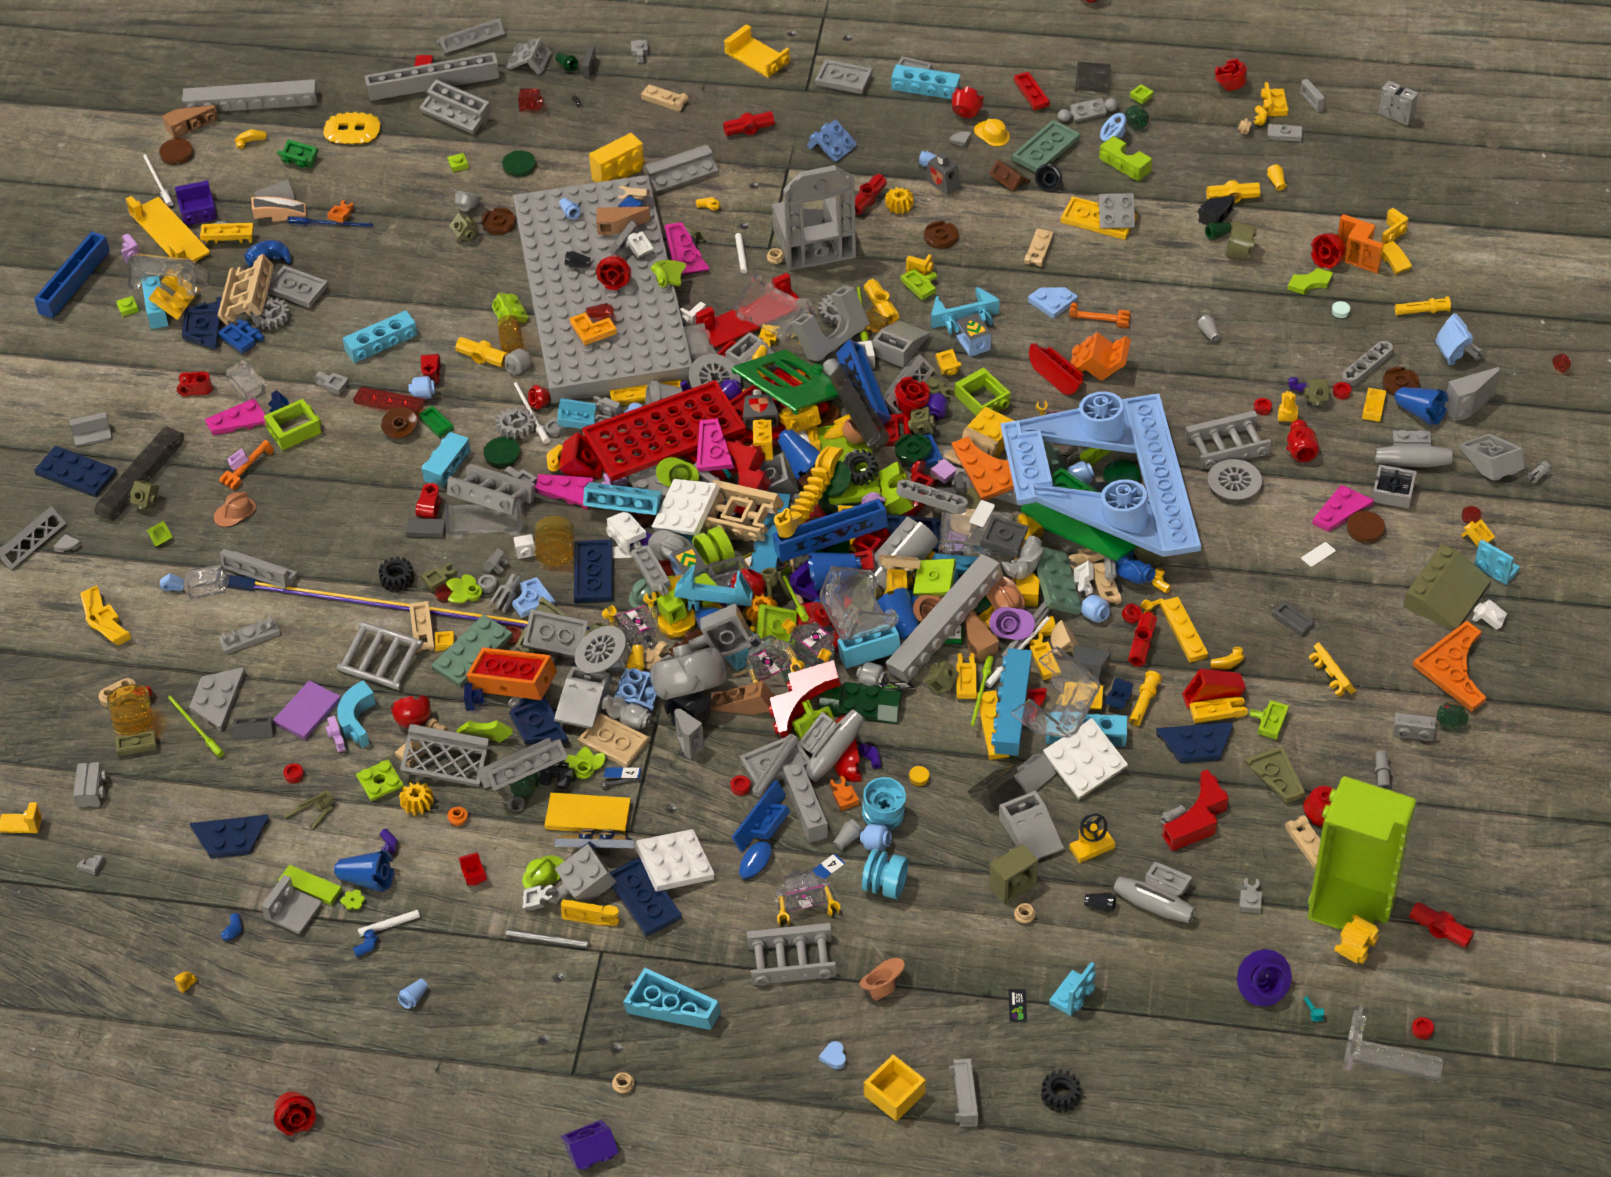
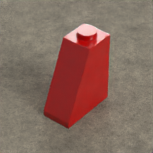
M1200 668L1182 695L1187 709H1189L1190 704L1227 697L1238 698L1245 691L1246 686L1241 673Z

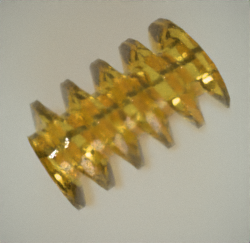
M511 315L501 317L497 323L501 349L506 353H510L515 349H523L520 323Z

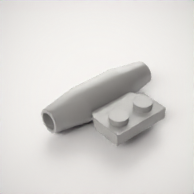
M1393 431V446L1376 448L1375 452L1376 463L1395 467L1429 468L1452 464V449L1431 446L1430 431Z
M853 709L838 723L823 712L819 715L799 741V744L812 754L805 768L809 778L817 782L837 763L854 741L865 721L864 717Z
M1156 861L1145 875V882L1121 876L1115 882L1113 888L1115 893L1132 904L1161 917L1190 924L1196 913V908L1179 898L1184 895L1192 883V877Z

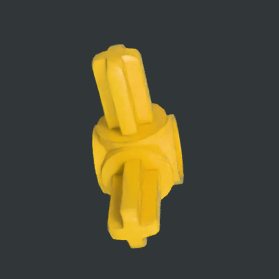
M1286 391V393H1282V404L1278 408V422H1293L1298 419V406L1295 404L1296 395L1292 394V392Z

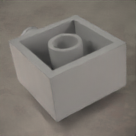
M735 603L700 618L703 635L689 640L692 651L709 645L710 648H717L723 658L751 647L750 642L753 641V634Z
M587 844L555 868L563 880V884L557 888V891L552 892L551 895L557 898V901L553 902L555 905L569 894L573 895L578 902L589 904L617 882L598 853Z

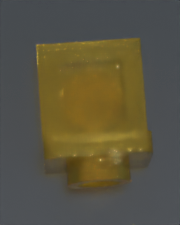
M872 305L870 310L866 311L865 314L870 323L866 326V329L879 333L881 329L888 326V317L876 314V306Z

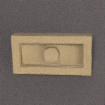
M879 554V563L884 565L883 568L895 569V567H902L906 571H914V568L920 569L921 561L917 557Z

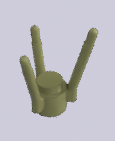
M773 567L763 569L760 574L762 579L766 581L768 596L771 595L772 597L771 587L776 586L779 580L788 599H792L782 579L781 572H777Z
M324 790L320 794L296 805V809L284 815V818H289L314 804L318 810H324L311 826V829L314 830L324 817L333 810L332 804L335 803V799L328 790Z

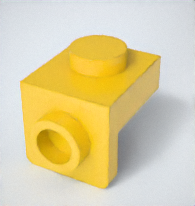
M953 349L935 355L942 376L946 374L952 376L958 373L962 364L957 361Z

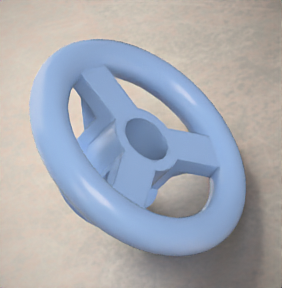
M1117 113L1105 122L1100 132L1102 141L1105 142L1112 136L1120 139L1124 135L1126 116L1123 113ZM1121 118V122L1116 124L1115 120Z

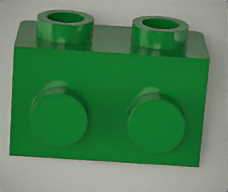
M288 139L283 151L278 150L277 154L280 156L281 161L287 164L292 162L301 168H305V166L312 168L319 150L316 147Z

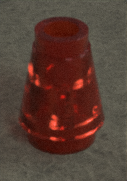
M604 303L587 307L586 314L589 318L612 319L614 310L612 305Z

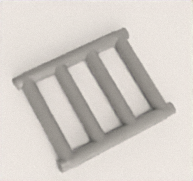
M360 621L358 625L359 630L342 663L337 664L336 670L400 690L402 686L400 682L418 647L421 648L424 642ZM366 632L376 633L359 669L350 667L349 665ZM383 637L394 639L376 675L366 672ZM400 643L410 644L411 646L394 679L384 678L383 676Z

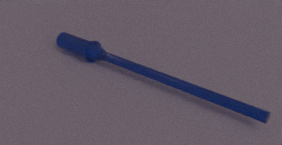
M288 216L287 223L306 225L318 223L373 227L371 223H341L337 221L311 220L307 217Z

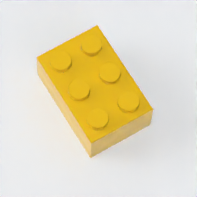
M629 133L589 153L592 180L595 183L628 178L642 171V166L645 165L643 143L632 133Z

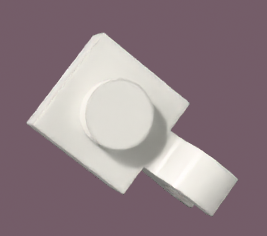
M1086 561L1074 568V581L1078 586V591L1082 592L1084 590L1086 597L1093 594V588L1089 582L1094 579L1093 563Z

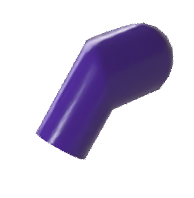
M862 743L858 748L859 752L863 757L871 760L873 769H879L882 764L878 749Z

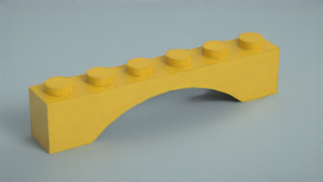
M1023 512L1018 515V523L1029 526L1025 539L1028 536H1034L1039 539L1044 535V527ZM1032 573L1021 580L1013 577V582L1016 583L1017 588L1023 595L1024 606L1038 607L1040 581L1035 574Z

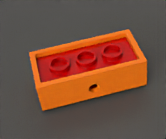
M482 647L466 677L473 692L542 700L557 670L551 655Z

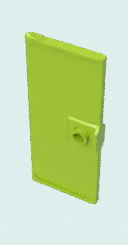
M832 426L817 428L821 451L827 446L843 448L844 452L838 459L840 462H844L846 454L854 449H859L860 452L862 449H865L866 453L869 451L873 454L870 438L858 445L848 442L845 437L824 439L825 433ZM873 476L874 481L869 480L868 485L863 482V486H860L859 483L856 486L852 482L849 490L843 492V495L834 498L829 497L830 504L862 502V498L871 492L881 495L878 477Z

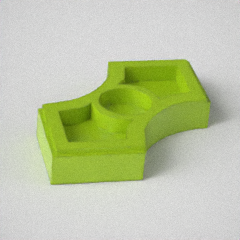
M1316 268L1309 274H1293L1288 283L1287 290L1305 294L1314 288L1326 289L1333 277V272Z
M470 720L459 727L456 733L487 738L500 743L512 735L513 729L498 720L490 723H477Z

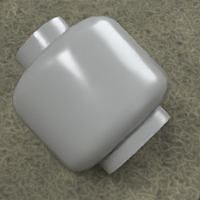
M515 349L505 356V368L514 375L523 373L531 366V356L523 349Z
M866 662L863 666H859L856 677L859 678V684L877 687L880 686L878 683H885L887 673L884 672V668L881 665Z

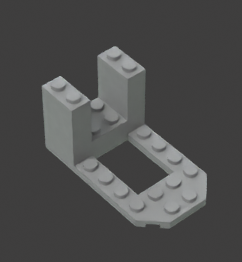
M836 165L800 172L783 189L784 202L772 204L773 230L780 249L784 254L788 271L856 258L855 188L853 175ZM823 199L824 223L804 227L803 203Z

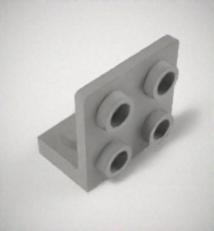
M541 38L532 39L514 48L506 68L510 70L528 63L538 75L543 72L552 51Z
M1134 193L1099 194L1097 200L1101 229L1134 228Z
M283 875L261 907L265 920L301 934L322 903L316 898L295 890L291 877Z

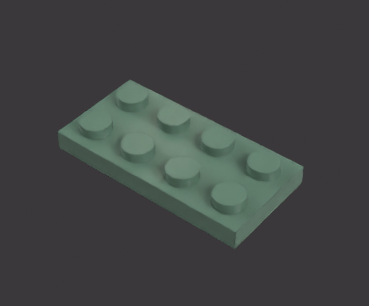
M1052 120L1012 154V160L1036 172L1039 166L1051 164L1080 139V133Z
M1043 547L1044 551L1036 570L1047 608L1079 615L1082 606L1067 553Z
M483 614L431 665L432 669L462 688L468 682L466 674L482 647L501 649L513 638V634Z

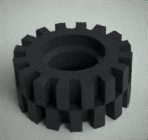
M859 449L856 450L855 454L850 452L851 457L846 456L847 461L843 463L849 467L853 474V484L857 486L859 483L860 486H863V482L866 485L869 484V480L873 482V476L877 477V472H879V465L874 455L869 451L866 453L865 449H862L861 453ZM867 463L868 466L865 471L861 473L854 471L857 464Z
M391 557L390 561L386 559L384 564H380L378 569L379 578L385 590L390 589V592H394V589H396V592H400L399 589H402L404 591L406 586L409 588L411 583L414 582L413 567L409 560L406 561V558L403 557L400 560V557H396L393 560V557ZM395 572H401V573H403V574H401L400 576H397V577H392V576H390L391 574H393V573H395Z
M1058 1070V1074L1052 1071L1051 1076L1047 1074L1045 1079H1043L1041 1098L1046 1107L1050 1105L1049 1109L1052 1111L1054 1108H1057L1056 1112L1060 1113V1109H1063L1064 1113H1066L1068 1108L1072 1111L1074 1106L1079 1104L1081 1097L1080 1080L1076 1079L1075 1074L1069 1076L1070 1071L1066 1070L1065 1074H1062V1070ZM1063 1086L1068 1088L1070 1093L1066 1096H1058L1053 1093V1089Z

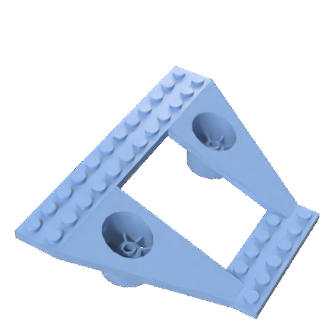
M1095 392L1083 398L1077 409L1000 423L1017 505L1037 502L1162 557L1201 551V543L1159 393L1121 399L1114 393ZM1043 441L1136 453L1144 486L1133 480H1118L1108 484L1101 493L1054 487Z

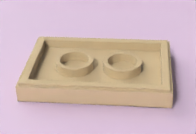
M602 713L599 714L593 728H587L578 738V744L586 746L598 754L604 753L605 758L625 768L630 766L650 742L648 736Z

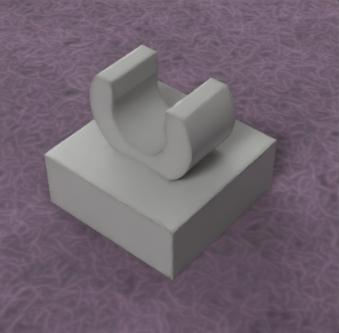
M497 548L489 557L483 570L489 573L494 569L496 573L500 574L504 569L499 564L505 567L508 563L505 558H500L504 552Z

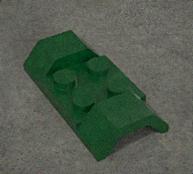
M844 682L839 687L821 693L819 709L829 706L833 717L839 718L847 715L853 709L864 717L865 721L897 724L898 709L903 691L884 690L881 686L875 687Z

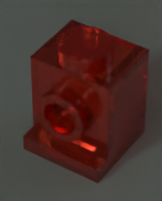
M520 88L518 96L519 112H523V110H540V106H543L544 97L541 96L540 89Z

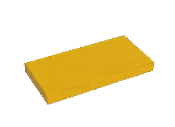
M1072 196L1060 218V223L1126 240L1132 229H1101L1098 203ZM1134 213L1135 221L1137 219V213Z
M550 793L544 825L545 830L582 832V829L590 828L594 829V832H602V829H614V832H620L625 835L631 798Z

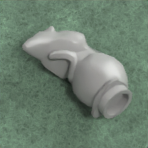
M1028 536L1023 541L1025 544L1019 550L1018 559L1012 560L1011 563L1001 562L1008 576L1021 580L1035 571L1044 551V548L1041 546L1042 541L1037 537Z
M608 695L602 701V709H606L607 714L612 719L620 718L622 724L636 731L642 728L646 729L650 724L652 714L649 713V709L633 703L629 705L622 697H611Z

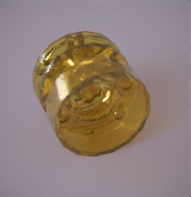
M548 516L539 520L535 525L534 553L536 559L549 566L567 564L574 556V525L568 519L560 516Z
M137 684L117 687L108 694L107 704L111 713L112 727L115 732L122 735H135L146 731L153 725L154 716L150 706L149 692L146 687Z

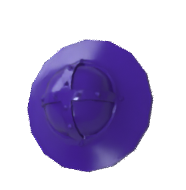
M1261 949L1253 951L1244 958L1238 968L1236 979L1238 989L1244 999L1254 1005L1268 1006L1277 1003L1286 995L1290 988L1292 974L1290 965L1284 956L1275 950Z

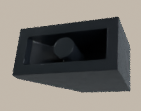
M1226 196L1208 199L1198 209V222L1205 225L1209 223H1223L1234 210L1235 197Z

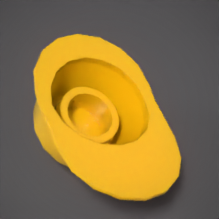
M998 119L982 121L974 128V133L992 146L1005 145L1010 138L1005 124Z

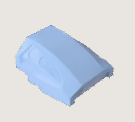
M1455 313L1443 325L1435 341L1447 360L1448 365H1454L1457 359L1462 358L1465 346H1469L1472 343L1473 336L1467 330V325Z
M626 668L614 697H622L627 704H637L652 712L657 694L653 689L650 673L639 671L635 668L629 670Z

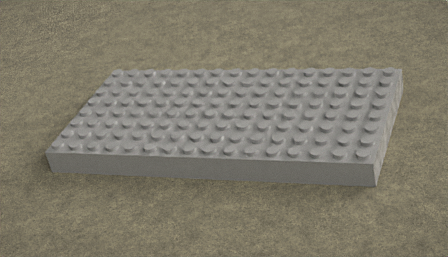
M648 175L513 195L515 215L551 404L559 403L561 398L578 400L610 395L609 390L650 384L651 381H658L659 383L681 379V382H690L689 370L692 362L674 285L668 284L666 287H660L657 283L656 275L650 270L656 261L668 260ZM619 186L650 190L649 197L644 196V200L636 199L642 202L643 207H649L650 221L636 226L630 233V235L632 233L638 234L642 231L653 247L651 252L640 258L636 257L630 247H625L627 239L615 254H611L608 251L622 232L610 235L597 234V208L618 207L625 200L618 198V195L623 196L625 194V190L619 189ZM562 198H567L580 206L581 214L577 219H568L559 205ZM572 250L591 257L589 268H568L567 265H564L566 252H571ZM611 255L623 257L631 270L629 282L618 290L606 289L597 279L596 275L598 263ZM585 312L592 323L610 318L617 329V334L584 346L572 328L569 318Z

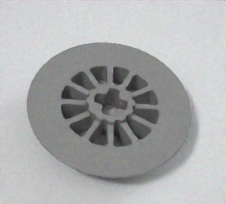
M706 354L697 358L689 370V380L692 388L703 385L701 382H711L713 377H717L716 381L719 385L725 379H736L740 382V375L732 373L731 368L735 364L731 360L718 354Z
M1227 459L1216 463L1209 470L1207 476L1208 484L1215 493L1232 500L1248 498L1254 495L1262 485V476L1259 470L1251 463L1239 459Z
M603 626L587 634L581 640L575 652L577 667L587 673H596L614 666L625 648L626 639L623 631L615 626Z

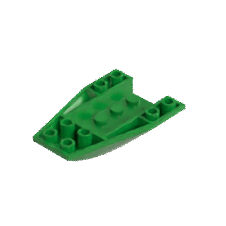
M1063 468L1051 474L1054 487L1100 492L1073 472ZM1037 502L1023 504L1020 510L1046 530L1114 561L1120 560L1138 547Z

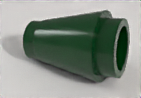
M558 53L555 57V60L567 71H574L578 67V60L573 55Z
M1229 222L1209 223L1205 227L1206 237L1215 240L1230 233L1232 226Z

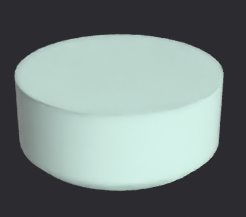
M1342 301L1334 303L1332 314L1337 318L1348 317L1350 314L1349 304Z

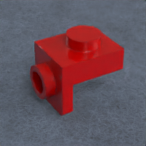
M917 461L911 468L912 474L910 478L913 479L917 473L933 479L934 487H936L939 480L923 473L926 462Z
M478 852L459 857L461 871L467 886L478 885L487 880Z

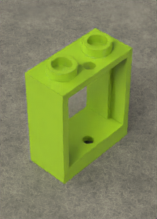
M984 367L955 383V397L975 416L985 406L999 412L1010 405L1011 392ZM985 386L996 398L981 405L970 394Z
M304 399L264 415L266 429L282 451L321 433V419L318 415H314L312 406L310 404L307 405ZM303 414L309 419L308 422L286 432H283L279 426Z

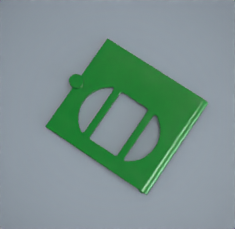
M787 349L735 365L731 368L733 374L740 375L793 410L795 415L798 414L799 410L849 392L847 388L822 373L824 369L822 365L813 364L811 366ZM776 364L804 384L793 387L764 367ZM786 364L801 369L810 377L811 380H809L808 378H806L805 376H803L802 374H800L799 372L792 369ZM757 370L766 375L767 377H769L770 379H772L773 381H775L776 383H778L779 385H781L782 387L774 385L763 379L758 374Z

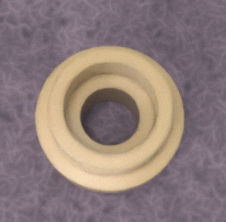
M1245 118L1244 121L1241 120L1238 130H1240L1241 135L1243 133L1248 134L1251 126V121H1248V118Z
M778 248L771 249L767 254V261L771 264H779L784 260V254Z
M1027 903L1020 904L1015 909V919L1024 924L1032 922L1035 918L1034 908Z
M619 1073L612 1081L613 1089L617 1093L626 1094L633 1089L634 1080L628 1073Z

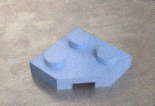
M1065 287L1039 288L1028 296L1029 303L1053 319L1067 310L1071 303L1078 301V296Z

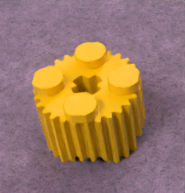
M1355 914L1352 917L1353 922H1347L1341 931L1340 946L1336 944L1334 951L1356 964L1359 962L1364 964L1369 956L1367 951L1370 945L1374 947L1380 935H1378L1379 930L1376 925Z

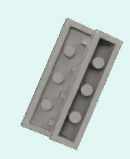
M435 80L427 90L428 97L419 107L422 113L471 134H475L481 125L485 126L491 112V106L488 101L438 80Z
M703 145L642 166L643 173L648 175L655 194L718 173V168L712 158V151L708 145Z
M907 516L874 554L876 570L859 574L862 577L869 576L874 579L875 583L881 588L882 593H884L886 590L887 569L883 568L884 565L879 563V554L917 557L919 560H924L939 543V540L923 523H917ZM907 571V578L913 573V571Z

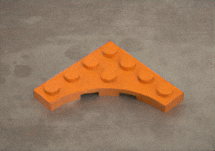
M969 436L951 443L980 500L986 501L1014 489L1008 461L984 453L971 441Z
M1466 621L1415 659L1413 666L1473 712L1485 703L1486 696L1480 692L1468 677L1467 654L1475 641L1481 637L1482 632Z

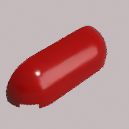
M1038 343L1030 345V363L1041 376L1063 394L1071 395L1080 389L1083 384V374L1053 348L1049 346L1048 349L1039 347Z
M846 715L841 716L835 722L838 723ZM856 737L834 765L837 775L839 777L843 776L848 782H861Z

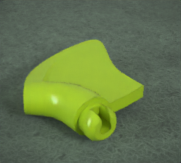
M659 260L651 266L650 270L656 275L657 283L660 287H666L668 284L680 286V276L686 264L674 260Z

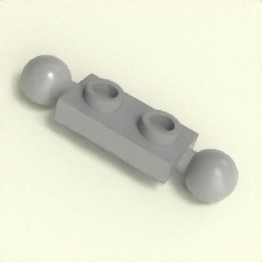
M1102 98L1072 104L1069 107L1070 111L1062 109L1058 112V119L1061 122H1068L1072 117L1075 123L1105 116L1107 113L1106 109L1108 111H1115L1118 108V102L1114 98H1109L1103 103Z

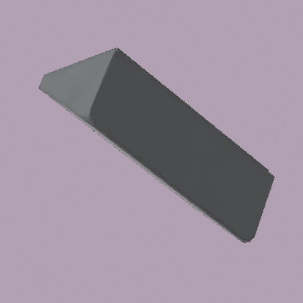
M274 717L234 719L232 724L233 739L271 738L273 736Z

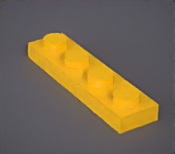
M1179 597L1160 601V608L1189 663L1208 658V652Z
M996 690L983 692L979 706L989 760L1009 758V755L995 754V745H991L992 733H996V729H993L994 718L999 716V714H996V704L998 702Z

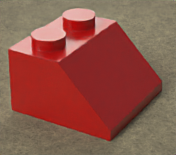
M577 432L563 442L559 470L568 476L589 477L599 480L602 474V466L585 437Z

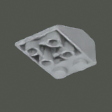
M899 320L881 329L872 340L875 357L904 368L929 337L930 332Z
M749 332L729 348L725 354L726 358L735 365L752 360V356L760 345L767 347L766 355L774 352L762 339ZM771 364L766 367L770 372H773L779 366Z
M572 666L563 687L554 721L592 729L602 709V701L610 692V674L603 672L587 673L581 671L578 667Z
M1037 791L999 805V820L1016 847L1024 844L1038 860L1064 850L1048 810Z

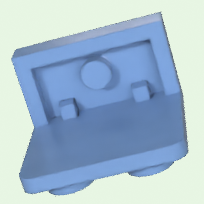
M836 119L830 124L827 122L823 125L819 133L817 131L809 137L811 140L807 144L810 150L819 145L833 162L839 161L857 145L855 140Z

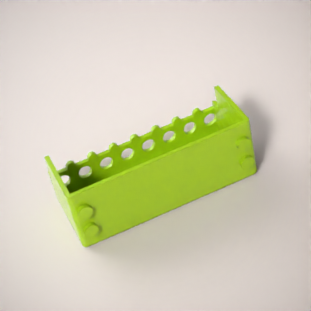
M1344 776L1341 778L1337 790L1332 789L1329 797L1331 805H1326L1322 817L1325 820L1322 828L1313 887L1308 899V904L1310 905L1307 916L1311 921L1339 930H1343L1347 922L1352 923V917L1355 914L1374 924V921L1388 922L1398 894L1416 807V799Z

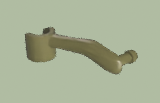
M684 225L695 237V240L701 239L704 242L702 231H694Z

